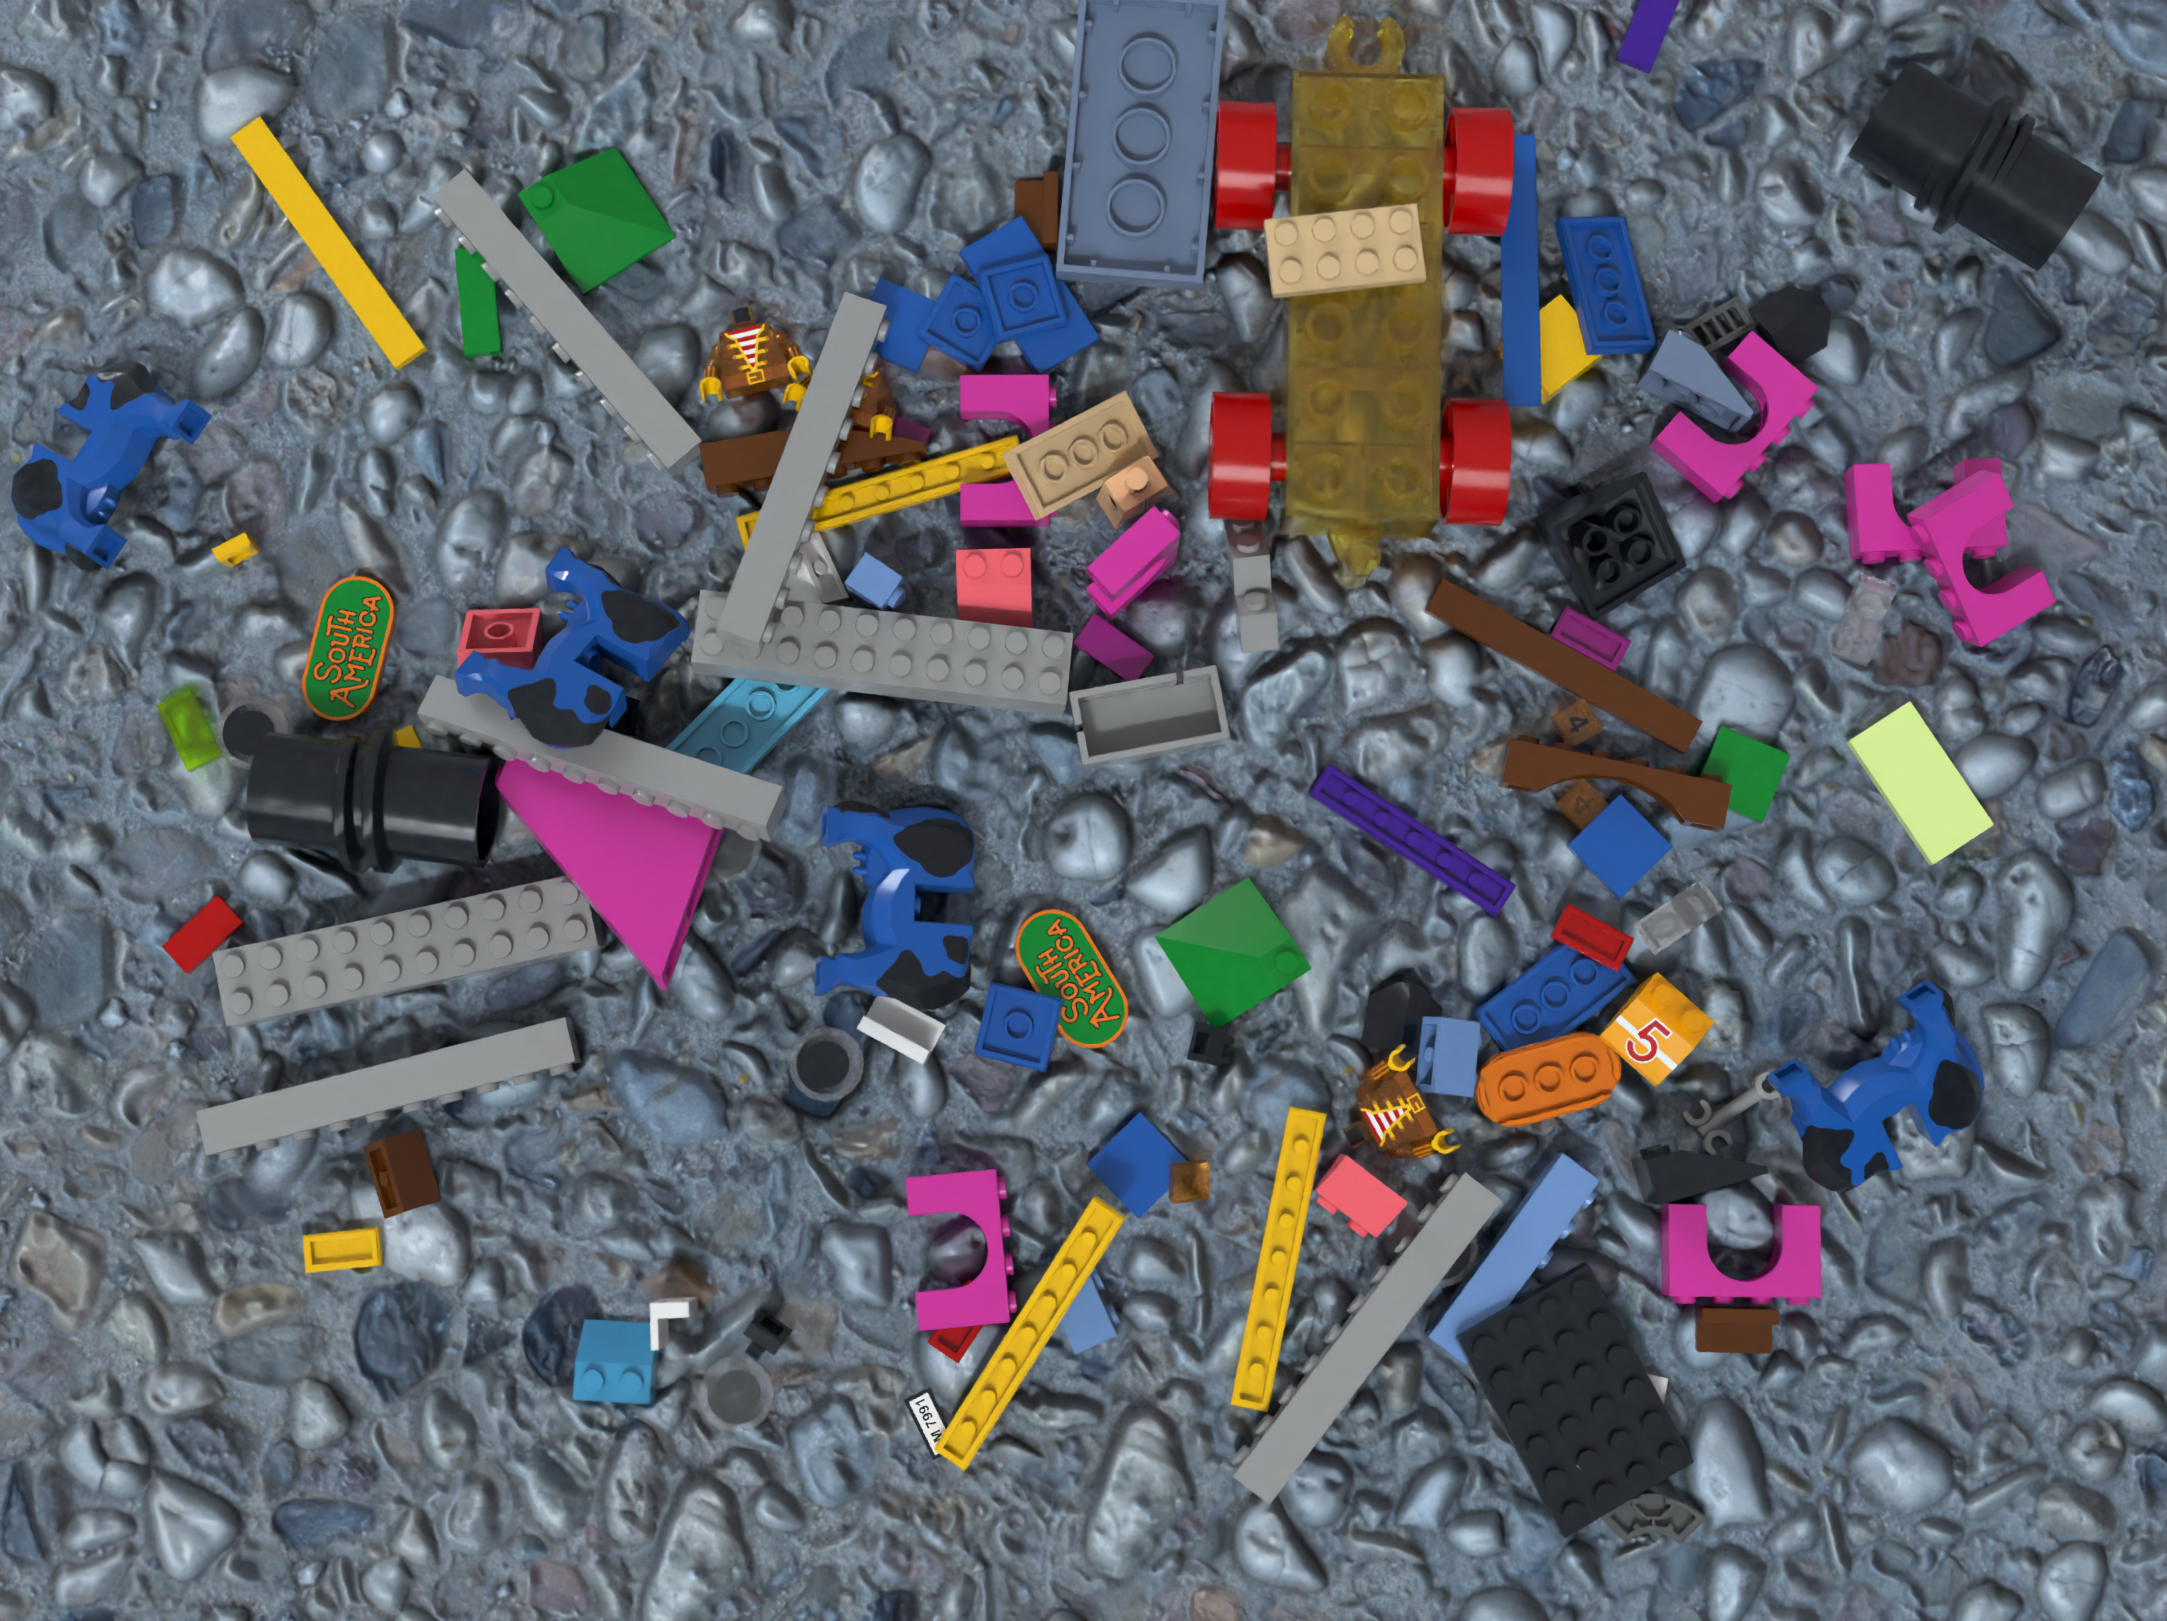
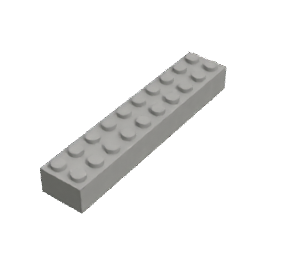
M700 590L691 658L693 674L1063 716L1067 701L1073 633L787 600L783 610L777 608L772 620L777 622V627L771 643L764 642L761 652L758 653L717 638L716 626L729 593Z
M561 876L212 952L226 1027L240 1028L602 949L605 946L598 913L568 877Z

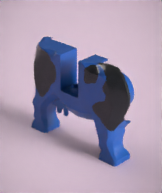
M136 361L110 364L89 375L78 396L62 405L57 411L81 430L90 434L72 462L35 443L31 459L13 475L11 500L14 511L17 513V522L23 533L42 547L67 554L79 569L88 573L99 571L103 567L108 569L127 542V539L106 526L118 506L120 494L127 484L137 476L156 440L159 437H168L174 441L183 439L185 442L193 445L212 417L211 414L192 400L185 399L175 404V400L153 381L147 368Z
M564 545L546 566L547 585L549 589L555 592H567L576 595L581 600V603L570 600L567 602V606L573 610L572 614L566 611L558 613L559 618L567 622V627L549 640L538 657L535 667L524 669L506 665L496 658L486 659L481 653L474 650L454 674L459 694L465 697L475 693L487 694L500 706L507 709L511 721L514 717L520 719L533 738L556 749H570L591 745L603 732L608 721L610 726L613 727L627 710L625 690L623 687L603 677L600 656L650 682L682 641L686 642L690 634L688 621L679 612L660 601L625 590L601 566L588 564L583 560L576 559L574 553Z
M855 800L843 801L834 806L828 805L822 811L821 846L832 847L845 842H853L862 846L861 851L853 853V858L860 860V866L853 867L852 871L856 875H861L863 883L869 888L861 909L862 935L865 950L852 954L840 953L834 958L830 956H820L817 958L814 996H825L833 988L844 985L867 990L874 997L881 996L897 999L916 1010L927 1011L942 1008L960 999L970 989L971 965L969 952L973 925L914 921V917H918L920 912V895H915V891L967 894L974 889L973 870L976 848L974 833L969 828V824L960 815L949 810L928 807L884 811L873 805Z
M1929 980L1918 984L1897 997L1900 1006L1914 1018L1915 1028L1903 1030L1902 1034L1896 1038L1891 1037L1889 1044L1883 1049L1881 1057L1856 1064L1840 1075L1827 1088L1822 1087L1821 1083L1798 1058L1765 1076L1769 1084L1782 1096L1790 1097L1793 1110L1791 1122L1795 1125L1803 1143L1802 1166L1808 1177L1818 1185L1834 1192L1845 1193L1860 1186L1875 1174L1884 1171H1896L1902 1168L1899 1157L1881 1121L1896 1115L1904 1107H1907L1918 1132L1934 1147L1939 1146L1947 1135L1970 1127L1981 1112L1983 1090L1985 1087L1983 1071L1977 1055L1966 1038L1955 1027V1010L1951 996L1944 988L1934 985Z

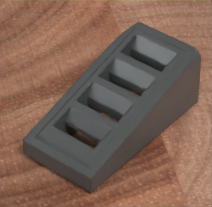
M1736 296L1681 327L1679 331L1693 336L1696 340L1695 343L1702 345L1708 354L1712 355L1752 331L1758 325L1740 297ZM1733 308L1745 324L1740 328L1728 312ZM1721 315L1732 330L1729 334H1727L1718 320V317ZM1711 322L1720 339L1716 340L1706 324ZM1700 329L1709 345H1703L1695 332L1696 330Z

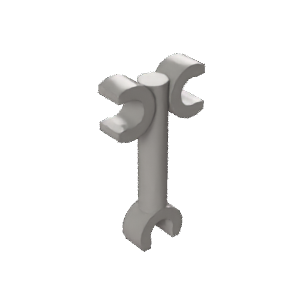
M1769 1072L1757 1074L1749 1090L1712 1115L1710 1105L1703 1099L1696 1101L1701 1109V1116L1698 1119L1692 1118L1687 1110L1680 1112L1682 1120L1686 1124L1694 1126L1696 1132L1702 1138V1149L1706 1154L1712 1156L1717 1154L1711 1145L1712 1139L1716 1136H1719L1725 1145L1733 1143L1730 1134L1718 1128L1759 1100H1772L1780 1096V1093L1775 1089L1767 1093L1762 1088L1763 1081L1767 1079L1765 1076L1770 1074Z

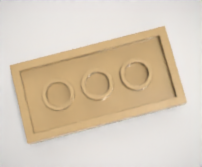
M1417 203L1264 220L1263 226L1272 299L1425 282L1426 273Z
M1126 390L1001 454L1035 521L1102 487L1105 481L1147 455L1152 459L1159 457Z

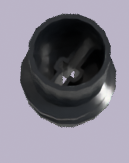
M1909 60L1847 155L1916 197L1914 209L1918 212L1923 213L1930 207L1937 210L1932 228L1933 231L1942 235L1958 223L2037 272L2043 267L2065 237L2103 178V175L2033 134L2036 122L2034 117L2026 114L2017 122L2010 120L2015 102L2013 98L2003 95L1988 107L1912 60Z
M386 725L379 727L371 743L364 742L360 736H350L346 740L267 732L261 737L257 745L249 772L246 796L248 832L252 841L259 844L337 852L344 869L354 873H364L372 866L374 872L393 874L402 864L403 859L484 868L493 850L500 813L501 794L495 785V777L499 768L498 759L487 755L399 746L396 730Z

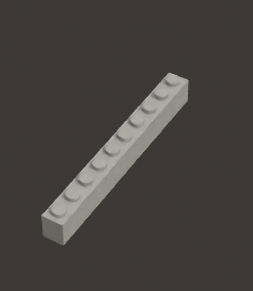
M463 169L431 196L438 206L433 211L448 229L452 225L458 229L461 235L457 239L471 256L478 252L483 257L485 262L480 265L494 282L501 279L508 289L504 294L518 310L524 305L532 314L527 320L541 336L548 333L556 343L551 348L565 364L571 359L579 368L575 373L576 377L588 390L595 387L603 397L598 402L612 418L619 414L626 422V425L622 427L623 431L636 445L641 441L650 450L646 457L659 472L666 468L673 477L701 453L699 444L704 443L466 169Z
M844 292L716 626L718 639L758 653L761 652L764 642L771 643L777 627V622L772 620L777 608L784 609L790 593V588L785 587L790 574L797 575L802 562L803 554L798 553L802 541L809 542L815 528L816 520L811 519L816 506L822 508L829 489L828 486L824 485L828 473L835 474L841 458V453L837 452L841 439L847 441L854 423V420L849 419L853 407L860 408L866 392V387L862 386L866 373L872 375L875 370L879 354L874 353L878 341L885 342L889 333L891 321L886 320L887 306Z
M437 674L417 712L425 730L437 738L445 739L446 736L455 738L468 748L479 750L482 747L493 751L498 757L507 761H514L516 758L527 762L538 771L548 772L552 770L561 773L566 779L578 784L586 781L597 785L605 793L617 795L619 792L631 796L634 801L644 806L656 804L665 807L670 813L681 818H687L690 815L701 819L709 827L715 829L726 827L737 831L740 836L752 841H757L758 838L771 841L788 803L782 786L606 729L603 730L591 745L570 749L552 748L533 738L520 719L514 717L511 721L507 709L500 706L487 694L475 693L465 697L458 693L455 680Z
M564 1017L196 1111L205 1155H219L220 1161L243 1156L242 1149L254 1145L257 1151H263L280 1146L278 1139L292 1136L293 1142L314 1138L316 1137L315 1130L329 1127L330 1133L346 1130L353 1127L352 1120L366 1117L367 1123L390 1118L388 1111L403 1108L404 1114L426 1109L425 1102L439 1098L441 1104L459 1101L463 1099L462 1092L476 1089L477 1095L500 1090L499 1083L513 1080L514 1086L536 1081V1073L550 1070L551 1076L565 1074L573 1071L572 1064L582 1061L572 1019Z
M1461 1170L1458 1175L1452 1172L1439 1189L1443 1195L1435 1205L1428 1203L1416 1219L1420 1223L1418 1228L1411 1236L1408 1233L1402 1236L1393 1249L1397 1255L1389 1266L1385 1263L1379 1266L1370 1279L1374 1285L1366 1296L1361 1293L1357 1295L1347 1309V1312L1351 1314L1343 1326L1337 1323L1324 1339V1342L1328 1345L1318 1357L1316 1354H1313L1307 1360L1300 1371L1304 1374V1377L1295 1387L1290 1384L1277 1401L1282 1405L1273 1417L1267 1414L1254 1431L1258 1435L1256 1440L1250 1447L1244 1444L1232 1459L1231 1463L1235 1466L1232 1470L1233 1477L1268 1505L1275 1499L1502 1201L1466 1172Z

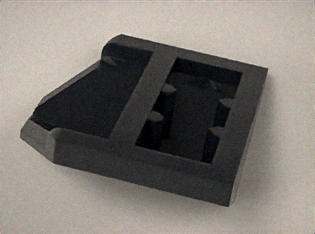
M1788 285L1747 309L1758 325L1756 329L1762 339L1793 366L1805 361L1825 349L1828 345L1831 312L1819 294Z
M1398 982L1368 996L1360 1045L1394 1051L1399 1045L1404 1044L1406 1047L1401 1051L1402 1053L1419 1055L1423 1016L1442 1017L1443 1008L1422 986Z

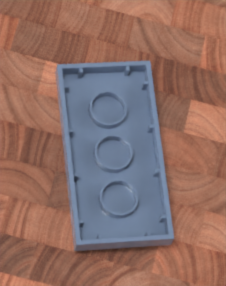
M1079 0L1056 279L1202 291L1226 0Z

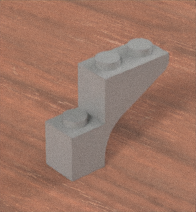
M1223 520L1235 601L1237 634L1242 654L1279 649L1277 611L1271 590L1270 554L1261 520Z

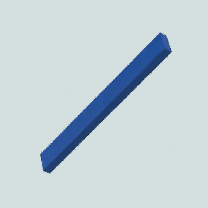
M1535 134L1514 135L1511 203L1506 229L1503 236H1500L1503 399L1507 400L1508 407L1541 406Z

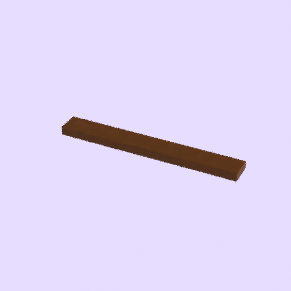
M1444 578L1441 580L1424 611L1426 614L1682 755L1687 752L1703 722Z

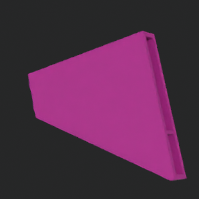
M516 758L514 761L506 760L505 765H501L498 768L495 777V785L504 802L661 989L668 990L725 827L715 829L704 824L701 819L690 815L687 818H681L670 813L665 807L656 804L644 806L634 801L631 796L619 792L617 795H611L600 790L597 785L583 781L582 784L574 783L566 779L561 773L552 770L541 772L532 768L527 762Z

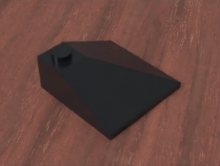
M1643 471L1564 500L1534 518L1549 553L1586 614L1594 621L1686 567V563L1648 476Z

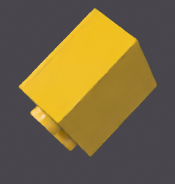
M1561 294L1539 310L1541 402L1543 404L1547 403L1593 367L1604 356L1586 355L1577 314ZM1501 342L1498 350L1501 352L1500 357L1503 361V347Z

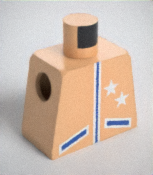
M1147 455L1105 481L1096 500L1116 530L1173 494L1174 491L1154 460Z

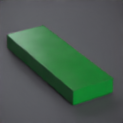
M465 248L454 249L464 355L466 358L503 354L496 282L480 266L485 260L478 252L471 256Z

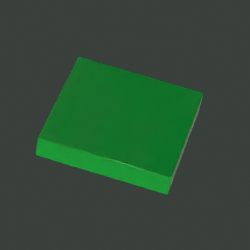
M1721 726L1717 731L1701 773L1723 777L1722 783L1732 785L1728 810L1761 824L1770 807L1790 754Z

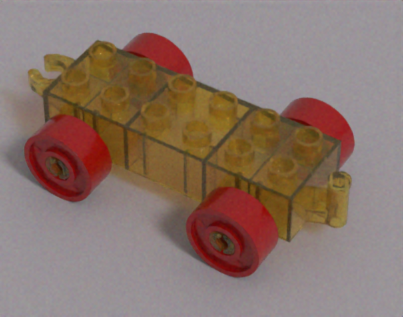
M1342 16L1337 20L1329 33L1325 51L1327 72L1293 71L1286 102V142H1276L1275 102L1218 101L1215 131L1214 229L1264 231V220L1272 219L1274 192H1285V217L1417 203L1426 273L1425 282L1283 297L1281 432H1271V400L1269 393L1212 392L1208 447L1209 519L1265 521L1270 482H1280L1279 534L1327 536L1338 564L1337 577L1341 584L1352 589L1363 586L1380 564L1381 554L1380 549L1378 550L1377 547L1382 537L1428 538L1439 521V513L1443 525L1501 526L1507 507L1511 470V422L1506 399L1448 397L1445 401L1440 429L1442 225L1445 235L1503 236L1509 216L1513 183L1514 134L1511 111L1509 108L1451 107L1447 118L1443 146L1444 75L1400 73L1406 45L1403 31L1392 17H1384L1380 21L1377 40L1382 48V56L1374 64L1365 66L1353 61L1349 55L1348 46L1353 39L1354 22L1349 16Z

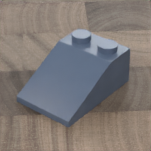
M1668 330L1658 343L1657 348L1653 351L1635 387L1734 436L1751 418L1753 410L1705 348L1695 343L1696 340L1693 336L1679 330L1675 332Z

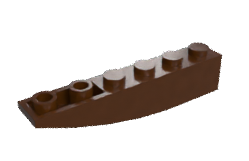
M791 430L767 432L699 444L706 488L712 495L717 494L718 498L739 495V490L753 488L756 492L768 491ZM851 430L848 440L844 441L841 439L837 449V452L841 453L838 468L835 474L828 473L827 479L842 478L848 475V471L861 468L862 472L865 473L877 472L884 469V464L898 462L899 466L915 465L921 462L920 455H922L921 458L928 457L927 449L924 442L897 436H891V440L886 441V434L875 433L873 438H870L869 432Z

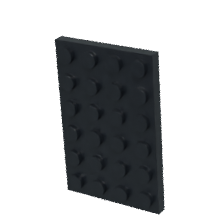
M1583 1262L1454 1337L1563 1538L1569 1537L1694 1462L1588 1263Z

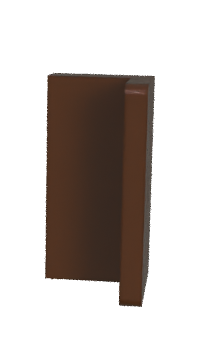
M1044 171L1043 181L1017 180L1015 182L1014 219L1022 216L1044 252L1057 254L1058 171Z
M419 1129L387 1137L363 1147L384 1219L441 1200L422 1133Z
M1695 1306V1350L1698 1352L1771 1353L1772 1325H1779V1310L1771 1307Z

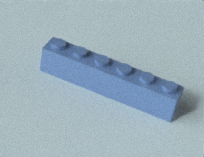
M1556 1153L1424 1335L1466 1365L1467 1360L1454 1337L1509 1306L1514 1298L1519 1300L1525 1295L1532 1283L1528 1278L1536 1267L1542 1270L1554 1254L1550 1248L1558 1237L1563 1240L1568 1236L1576 1224V1221L1572 1219L1580 1207L1586 1209L1597 1196L1598 1191L1595 1187L1599 1180L1565 1154Z

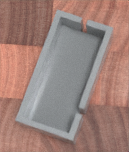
M1216 665L1183 671L1181 677L1182 684L1176 685L1177 677L1175 672L1069 692V702L1075 731L1082 730V732H1077L1076 735L1082 770L1227 744L1230 740V733Z

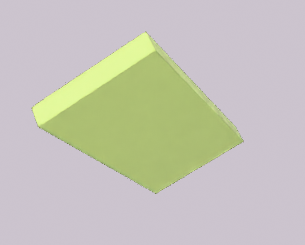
M1910 701L1846 742L1929 866L1934 865L1994 825Z

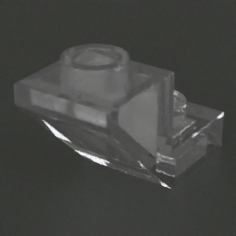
M1860 574L1844 609L1832 649L1833 656L1868 666L1882 638V620L1896 594V584Z
M1701 879L1633 925L1641 935L1642 940L1648 945L1653 954L1656 955L1722 911L1723 908L1703 879Z

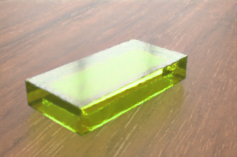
M188 689L156 705L188 772H193L224 756L193 690Z

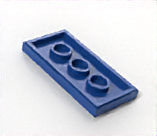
M1022 216L1017 217L967 246L959 253L960 258L978 286L979 283L976 276L978 271L1046 255ZM1051 261V267L1067 316L1068 325L1064 328L1014 340L1036 375L1046 373L1100 339L1064 281L1056 279V269Z
M1559 217L1554 225L1586 355L1652 353L1657 348V343L1625 217Z
M1560 944L1472 1014L1481 1022L1480 1024L1501 1051L1504 1052L1570 1034L1637 980L1624 963L1621 964L1618 972H1614L1573 949Z

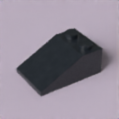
M1657 1144L1640 1149L1641 1156L1631 1159L1644 1203L1655 1205L1665 1204L1769 1173L1765 1165L1691 1151L1670 1149L1669 1144L1663 1146Z

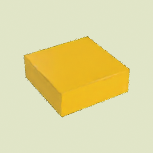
M244 532L213 548L212 551L217 561L231 568L259 553L260 548L256 540Z

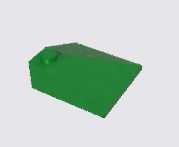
M616 147L548 174L518 194L525 208L584 296L676 238Z
M1249 877L1154 936L1210 1025L1219 1028L1312 969L1290 934Z

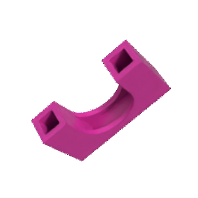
M1753 331L1747 335L1720 367L1755 398L1760 410V425L1755 437L1741 444L1721 443L1707 435L1680 411L1649 445L1650 448L1714 503H1717L1723 496L1731 499L1744 484L1739 479L1747 469L1754 472L1768 457L1763 452L1771 442L1777 446L1792 430L1787 425L1795 415L1801 419L1816 403L1811 397L1819 388Z
M960 375V413L962 420H1006L1020 426L1030 439L1056 426V422H1049V408H1056V386H1049V375ZM1015 480L1000 484H960V521L962 528L1050 527V517H1057L1056 510L1035 521Z
M2001 458L1962 460L1953 467L1954 486L1980 470L2000 474L2002 478ZM1890 463L1852 465L1844 472L1850 559L1862 558L1863 564L1885 562V557H1899V562L1922 560V556H1924L1922 548L1914 542L1909 532L1910 527L1900 519L1894 507ZM2005 512L1978 528L1969 538L1963 554L1972 553V558L1974 559L1991 558L1995 556V552L2007 546Z
M1985 470L1978 471L1907 514V518L1912 526L1909 528L1910 535L1914 542L1922 548L1926 557L1924 566L1927 572L1936 579L1940 588L1938 592L1939 599L1944 607L1950 610L1955 621L1952 623L1955 634L1963 642L1966 641L1979 647H1983L2056 602L2043 571L2026 565L2020 566L1996 582L1982 588H1974L1965 577L1962 559L1969 538L1978 528L2014 507L2000 474Z
M1153 506L1087 567V576L1093 582L1086 588V595L1110 621L1175 563L1181 534L1177 529L1180 527V524L1167 510L1160 512Z
M997 1169L905 1178L909 1216L945 1212L966 1215L980 1226L988 1245L986 1264L980 1275L971 1283L955 1288L915 1292L919 1331L1010 1322V1314L1017 1313L1015 1290L1008 1291L1007 1275H1014L1012 1252L1004 1251L1003 1237H1010L1008 1214L1001 1215L1000 1199H1007L1005 1176L998 1177Z
M1661 1204L1662 1294L1673 1296V1303L1694 1304L1696 1303V1297H1711V1303L1734 1304V1297H1748V1304H1772V1297H1786V1304L1809 1305V1298H1821L1820 1206L1773 1204L1774 1244L1770 1260L1760 1272L1749 1278L1730 1279L1714 1266L1708 1254L1706 1204Z

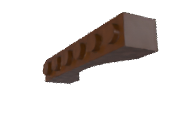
M1518 735L1517 740L1510 739L1506 745L1499 787L1536 794L1552 785L1570 780L1589 778L1612 780L1635 787L1653 797L1669 810L1680 825L1719 832L1724 829L1732 785L1722 783L1723 777L1708 773H1701L1700 778L1686 775V769L1666 765L1663 770L1650 768V762L1637 758H1627V763L1612 760L1613 754L1598 750H1591L1590 755L1575 752L1576 746L1556 742L1553 747L1540 745V739L1527 735Z

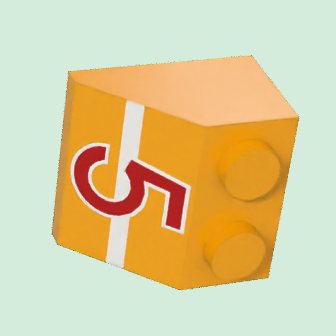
M1656 972L1636 988L1599 1035V1038L1656 1087L1697 1046L1714 1024V1021Z

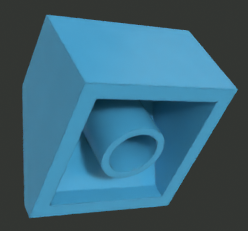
M584 1319L575 1360L573 1400L650 1404L656 1400L659 1350H651L650 1322Z

